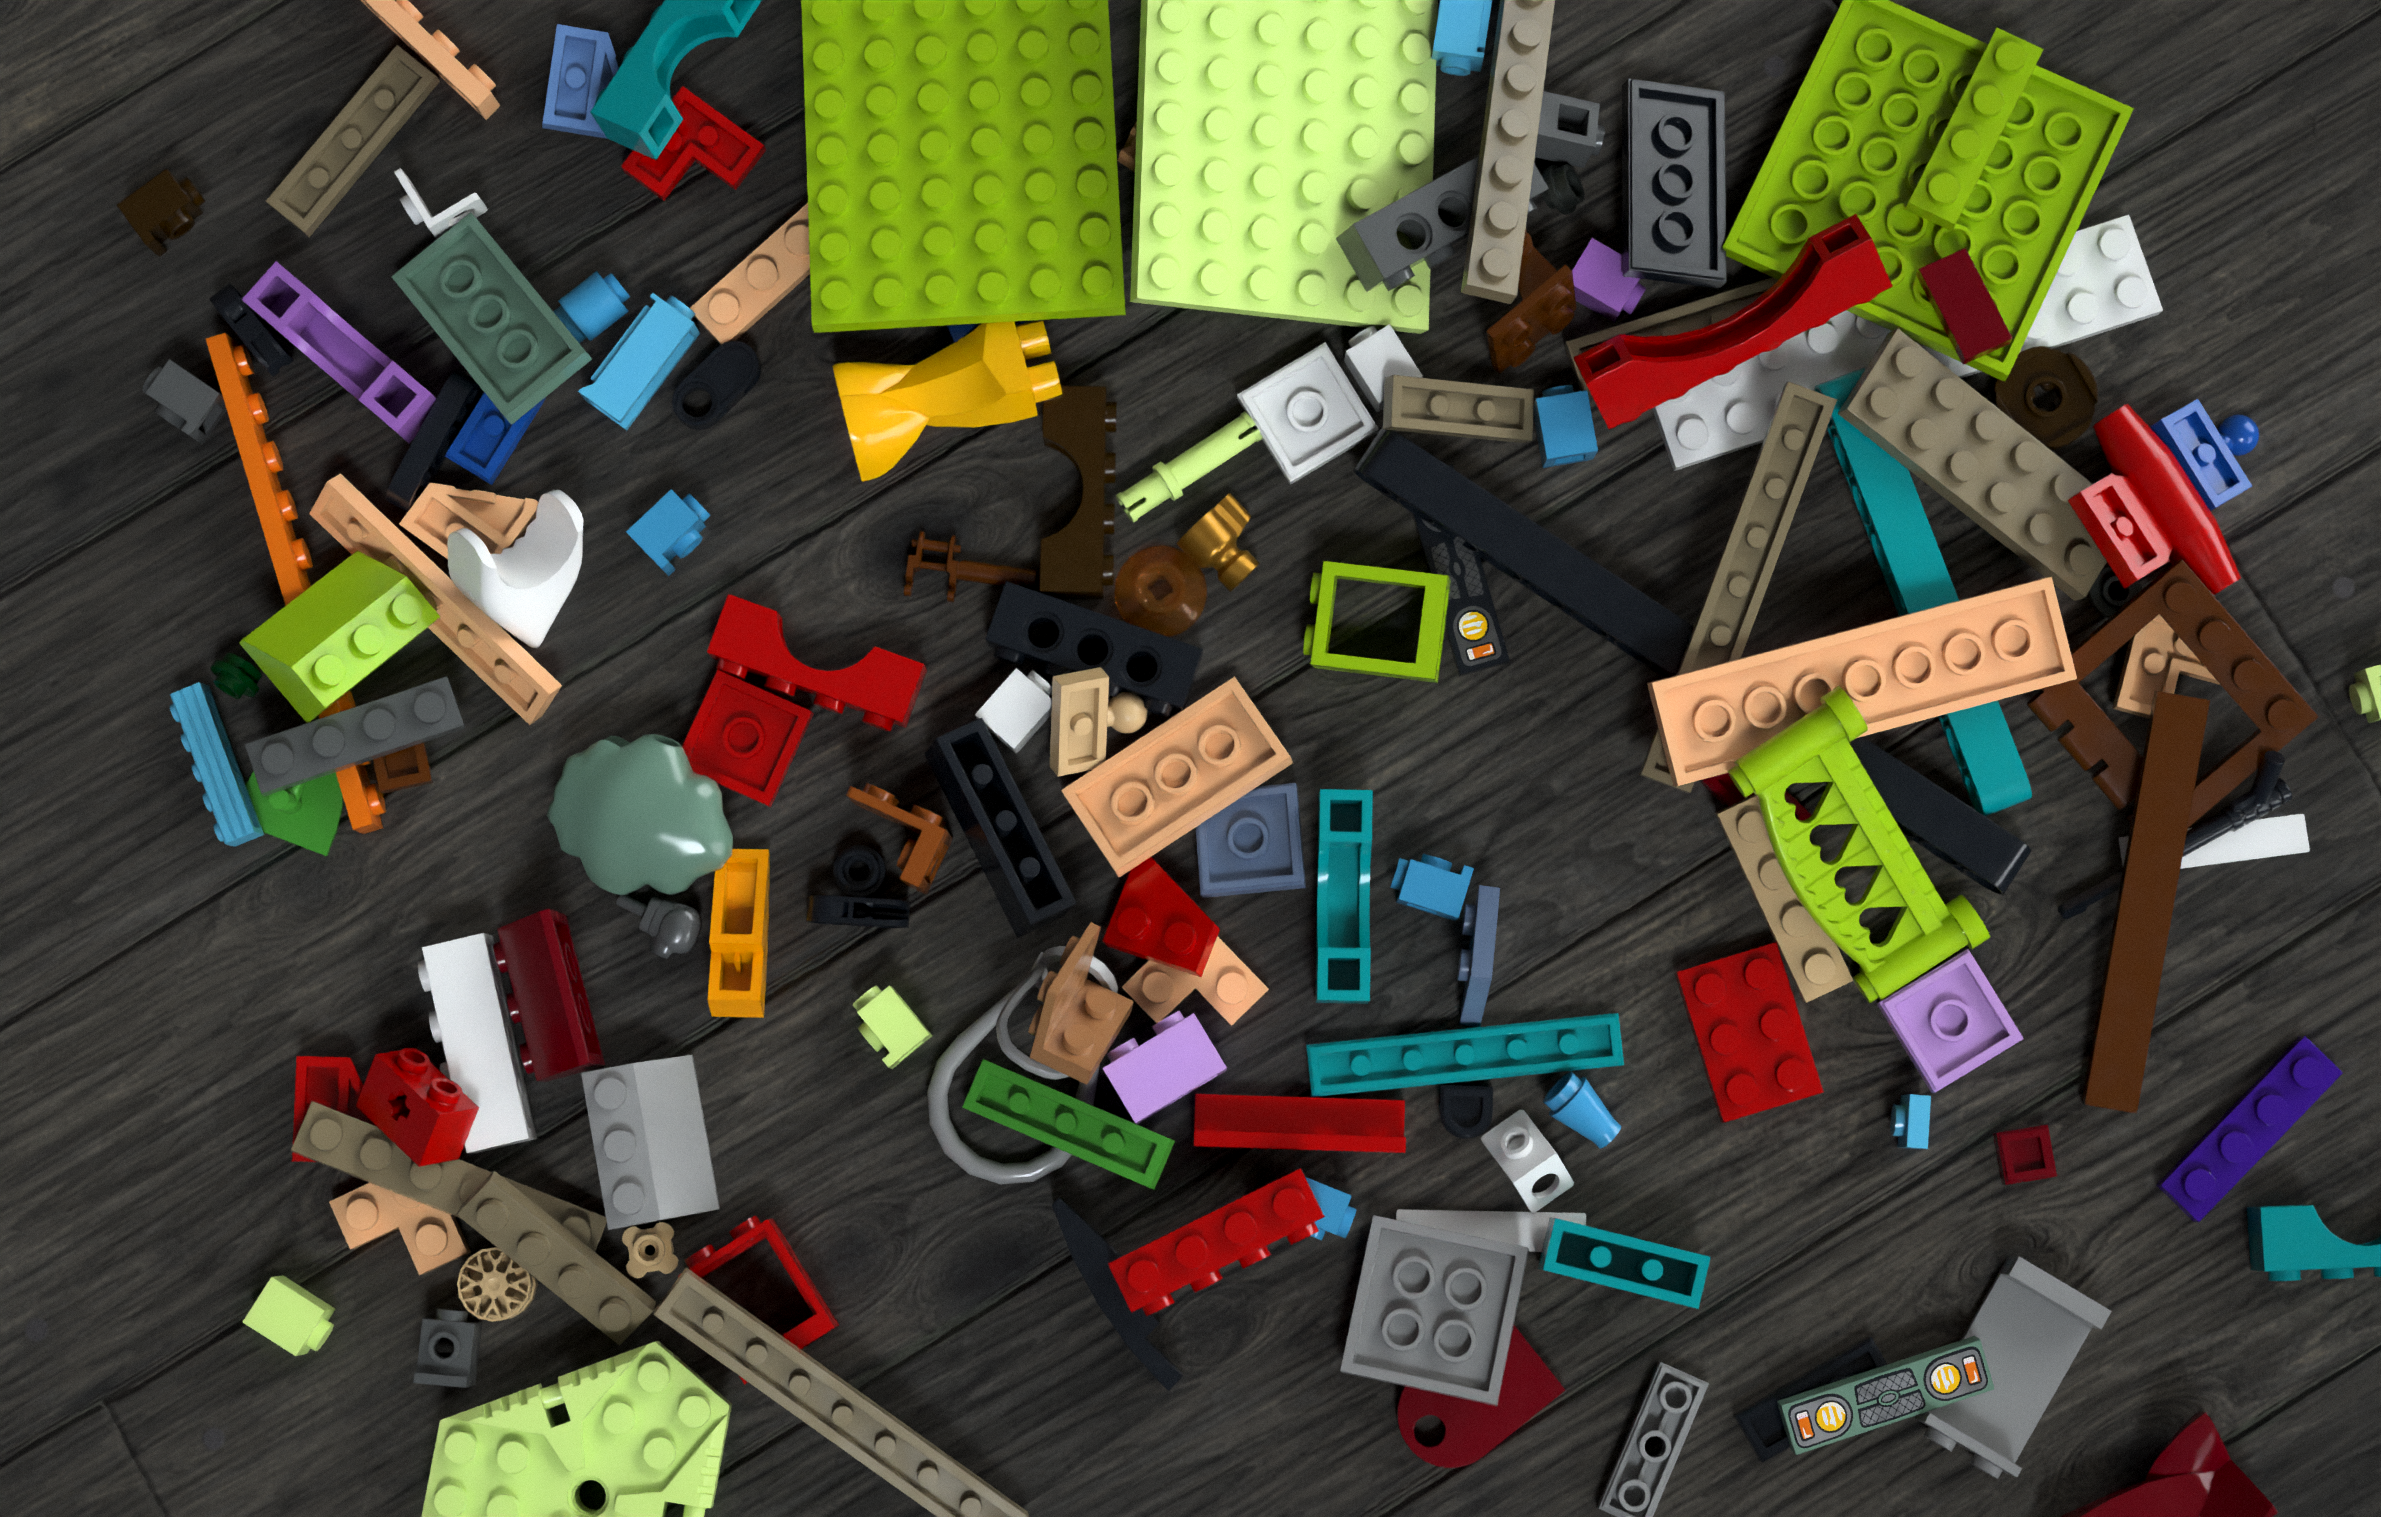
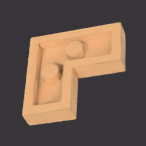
M2159 614L2129 640L2112 709L2150 719L2154 691L2174 694L2179 674L2218 685L2220 683Z
M1218 936L1202 977L1149 960L1122 986V989L1156 1024L1165 1019L1196 989L1232 1026L1269 990Z
M368 1183L329 1201L350 1249H356L399 1229L419 1275H424L471 1253L455 1216L377 1185Z

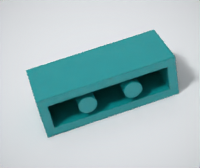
M1550 1217L1538 1269L1699 1309L1711 1257Z

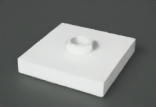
M1326 343L1321 344L1237 394L1238 401L1256 424L1254 427L1259 429L1263 442L1290 485L1379 431Z

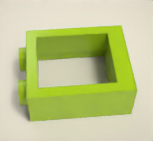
M1323 561L1322 573H1313L1310 603L1318 604L1316 624H1307L1303 647L1304 655L1311 656L1310 664L1317 669L1438 683L1451 584L1449 576ZM1337 579L1425 589L1416 664L1328 653Z

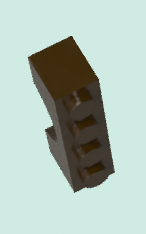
M1061 386L1062 395L1043 401V440L1046 447L1061 453L1076 467L1083 481V497L1080 507L1071 522L1059 532L1041 539L1040 593L1057 599H1104V586H1114V555H1104L1105 534L1115 535V504L1105 503L1106 483H1116V452H1106L1107 432L1116 433L1117 402L1107 401L1106 387Z

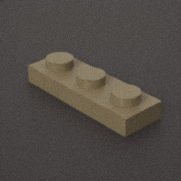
M1391 375L1385 377L1383 429L1526 443L1532 441L1534 390Z

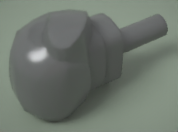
M620 895L617 899L616 905L643 917L639 929L651 935L649 950L653 954L668 959L672 953H689L694 947L702 929L701 915L695 909L668 899L663 900L656 896L650 900L648 905L627 895Z

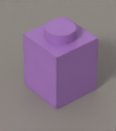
M1591 238L1572 270L1576 301L1615 323L1622 310L1631 315L1646 290V287L1639 284L1640 278L1623 276V255L1594 238Z

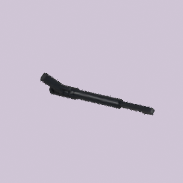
M2267 751L2264 754L2251 790L2231 801L2230 805L2221 809V813L2187 831L2183 857L2229 831H2237L2244 827V824L2247 825L2255 821L2256 817L2260 818L2269 813V811L2280 807L2281 804L2284 805L2292 800V792L2283 779L2279 778L2285 763V758L2281 753ZM2123 870L2061 904L2058 907L2060 915L2064 919H2069L2083 913L2089 905L2120 889Z

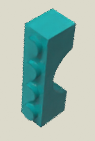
M665 0L662 5L657 7L650 18L649 25L636 44L626 52L622 65L608 86L598 94L595 105L590 111L607 139L657 160L683 121L670 96L671 78L678 63L689 51L706 41L716 38L738 37L762 0Z
M1320 789L1318 794L1315 1003L1368 1004L1370 1002V866L1373 790Z
M2313 1205L2247 1207L2251 1270L2268 1271V1281L2301 1280V1270L2321 1269V1279L2354 1278L2353 1268L2373 1267L2374 1277H2381V1236L2363 1244L2355 1245L2346 1242L2329 1231L2319 1218Z

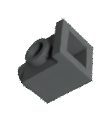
M1543 91L1535 157L1584 168L1590 156H1598L1602 148L1605 127L1598 125L1600 104Z
M170 359L163 368L157 367L153 370L143 385V392L159 403L154 412L178 429L186 421L181 430L202 445L227 411L223 396Z
M437 1308L436 1317L422 1318L417 1370L414 1372L413 1383L461 1388L476 1385L482 1322L468 1321L469 1311ZM443 1337L449 1338L454 1344V1352L448 1358L442 1357L437 1350L438 1342Z

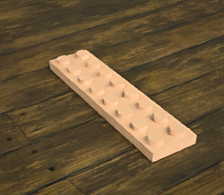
M2046 577L1647 683L1672 783L1673 786H1680L1728 773V770L1735 766L1734 762L1821 706L1820 698L1837 686H1840L1846 692L1862 715L1868 727V731L1859 736L1863 737L2075 680L2077 675L2052 577Z

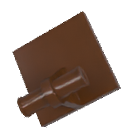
M1526 229L1518 284L1522 301L1486 331L1492 366L1499 374L1510 365L1518 367L1523 364L1535 351V344L1549 332L1554 335L1562 331L1572 321L1575 315L1574 311L1577 309L1573 272L1566 264L1557 271L1533 246L1532 238Z

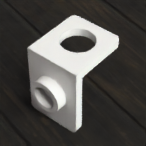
M401 168L394 171L407 195L400 198L406 212L415 225L424 221L437 239L470 212L477 218L488 210L478 194L473 193L433 217Z
M1518 1110L1481 1137L1485 1147L1512 1181L1532 1213L1537 1212L1574 1185V1181L1558 1154L1524 1110ZM1547 1174H1556L1555 1180L1549 1188L1539 1193L1532 1192L1533 1185L1539 1178Z

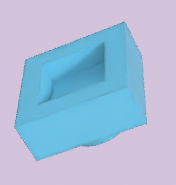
M1901 1095L1900 1105H1893L1890 1130L1892 1136H1898L1899 1148L1928 1149L1931 1096Z

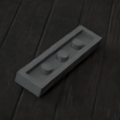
M446 676L244 745L261 794L267 796L465 729V725L449 679Z

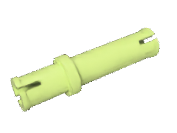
M1244 411L1239 417L1167 464L1160 461L1152 467L1153 473L1122 493L1120 492L1115 495L1121 506L1124 505L1123 511L1134 523L1139 517L1167 499L1171 498L1175 501L1183 496L1182 489L1256 441L1262 440V435L1259 429L1254 430L1253 426L1256 424Z

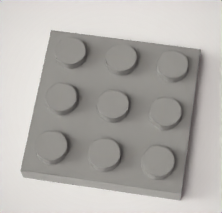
M1373 1215L1340 1371L1346 1374L1497 1406L1529 1248Z

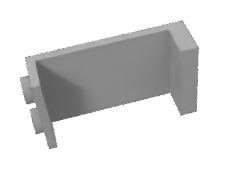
M2009 1255L1961 1338L1963 1340L1976 1336L1981 1340L1995 1389L1917 1415L1915 1419L1928 1426L1924 1436L1951 1452L1956 1444L1960 1445L1974 1454L1970 1464L1996 1479L1999 1478L2002 1471L2018 1477L2022 1468L2016 1465L2015 1462L2092 1328L2102 1329L2112 1311L2020 1256Z

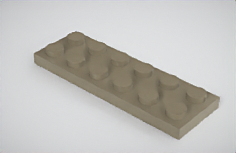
M1897 328L1889 332L1838 414L2045 578L2052 577L2053 584L2071 599L2076 601L2085 598L2107 561L2068 500L2093 484L1900 329Z

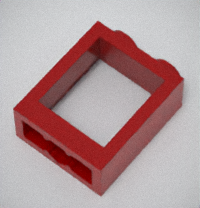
M755 1215L729 1232L734 1240L716 1251L713 1245L709 1244L684 1260L689 1270L703 1279L762 1240L767 1239L813 1313L812 1317L782 1336L798 1348L803 1349L839 1326L773 1218L761 1223ZM740 1377L744 1385L749 1383L742 1377Z

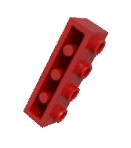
M1301 1168L1109 1262L1108 1266L1130 1311L1133 1312L1142 1308L1145 1315L1149 1316L1175 1303L1171 1293L1188 1284L1191 1285L1195 1293L1220 1281L1223 1277L1219 1269L1238 1260L1242 1269L1270 1256L1271 1253L1267 1245L1285 1236L1290 1245L1315 1234L1319 1231L1315 1221L1325 1216Z

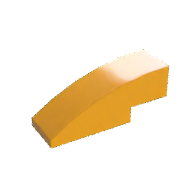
M732 849V855L721 869L715 871L709 938L711 961L707 997L712 1017L764 1018L769 928V849Z

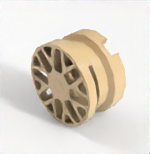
M497 1247L482 1249L470 1256L460 1269L457 1281L459 1298L466 1310L478 1319L491 1322L514 1318L524 1312L534 1300L538 1286L535 1277Z

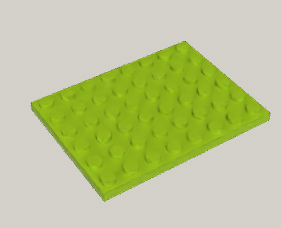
M801 0L811 315L814 333L1126 315L1108 0Z

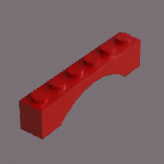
M1854 214L1809 237L1796 260L1781 278L1753 303L1730 317L1701 329L1675 335L1642 337L1619 334L1573 357L1610 430L1622 423L1634 421L1642 413L1667 400L1683 396L1689 389L1715 376L1724 375L1732 371L1737 365L1762 352L1776 349L1784 341L1810 328H1816L1825 324L1830 318L1857 304L1871 301L1879 293L1893 286L1871 236L1858 216Z

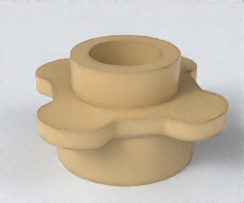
M659 1222L654 1228L641 1230L636 1226H632L625 1230L622 1241L628 1247L630 1260L626 1264V1270L630 1276L642 1278L647 1272L653 1271L670 1274L677 1268L678 1258L673 1254L674 1247L672 1243L674 1229L670 1224ZM648 1245L654 1246L655 1253L653 1255L646 1253L645 1249Z

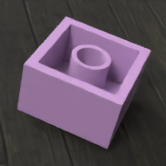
M1179 1010L1152 1026L1157 1036L1139 1046L1136 1040L1132 1038L1107 1053L1112 1063L1103 1067V1070L1136 1124H1139L1227 1070L1226 1065L1194 1013L1184 1019Z

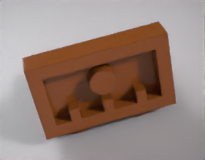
M869 783L865 784L863 791L850 786L846 796L855 805L920 834L917 841L912 838L908 839L898 859L897 867L903 871L900 879L907 886L927 895L953 840L952 836L944 829L946 822L939 815L917 805L913 806L910 813L898 808L899 800L895 799L893 794Z

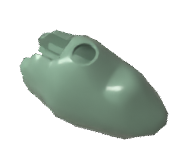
M657 734L643 735L631 743L618 736H609L604 740L595 742L588 749L567 758L562 776L555 785L553 801L549 805L547 817L556 830L561 850L569 855L579 857L589 879L600 888L614 894L627 895L645 885H650L659 892L674 895L686 891L697 878L721 869L731 857L733 834L723 812L722 792L715 780L693 772L683 747L677 741Z

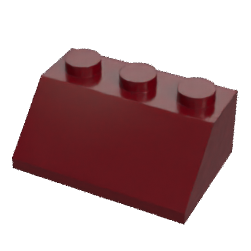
M549 908L498 928L500 942L493 943V949L500 972L509 973L513 992L507 993L506 999L513 1022L515 1024L522 1023L526 1043L520 1044L519 1047L527 1074L535 1073L536 1081L548 1082L606 1066L567 916Z

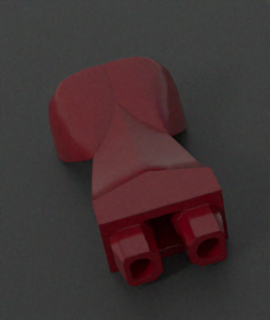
M2199 1411L2176 1432L2161 1450L2145 1481L2120 1489L2068 1512L2061 1517H2273L2279 1512L2258 1487L2231 1460L2211 1418L2206 1412Z

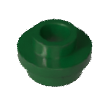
M227 653L222 661L215 660L210 667L216 676L213 681L216 687L235 699H240L242 695L255 697L259 691L257 683L261 679L262 674L252 664L235 654Z

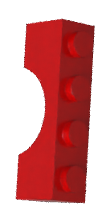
M730 594L727 596L707 649V653L713 659L718 660L716 669L740 679H745L748 672L767 678L765 687L794 697L796 689L815 695L814 705L838 714L843 713L845 706L863 712L862 722L891 732L894 724L904 728L907 727L927 673V668L923 663L876 646L858 663L844 669L824 671L806 666L791 655L784 638L783 618L777 611Z

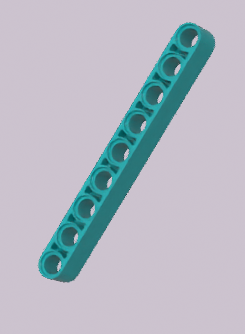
M1860 368L1816 385L1814 391L1837 399L1827 426V432L1898 615L1902 616L1959 601L1909 470L1838 414L1866 368ZM1998 700L1938 716L1968 796L1977 812L1983 816H1988L2032 798V790L2026 771Z

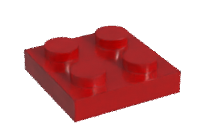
M717 669L682 747L693 772L708 776L715 780L717 784L771 808L814 713Z

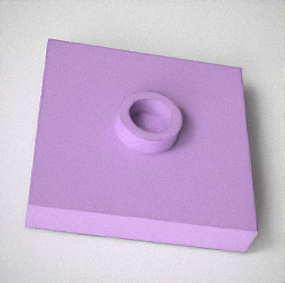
M1969 949L1960 952L1876 1003L1931 1093H1936L2024 1039Z

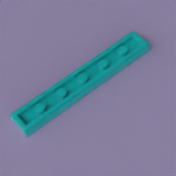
M1618 1013L1306 1045L1311 1097L1624 1065Z

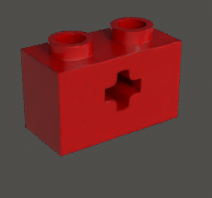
M404 1048L399 1051L375 1054L356 1107L419 1167L459 1159L479 1110V1107L462 1092L461 1087L457 1083L449 1080L430 1062L429 1057L416 1048Z

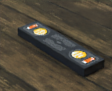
M1453 464L1447 465L1454 469ZM1412 513L1429 573L1448 575L1451 580L1445 630L1459 677L1509 663L1510 659L1480 557L1464 547L1463 543L1465 541L1460 537L1456 536L1455 540H1453Z

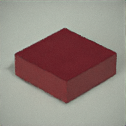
M2048 1125L1993 1133L2002 1185L2057 1177Z

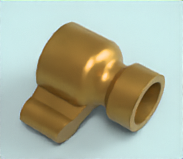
M1230 493L1207 512L1176 543L1197 566L1201 568H1215L1218 571V580L1230 592L1260 564L1248 550H1239L1236 545L1237 538L1251 518V514Z

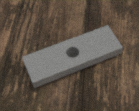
M1658 1361L1599 1500L1598 1509L1616 1517H1653L1709 1383ZM1652 1436H1658L1662 1441V1449L1656 1455H1648L1645 1451V1443Z

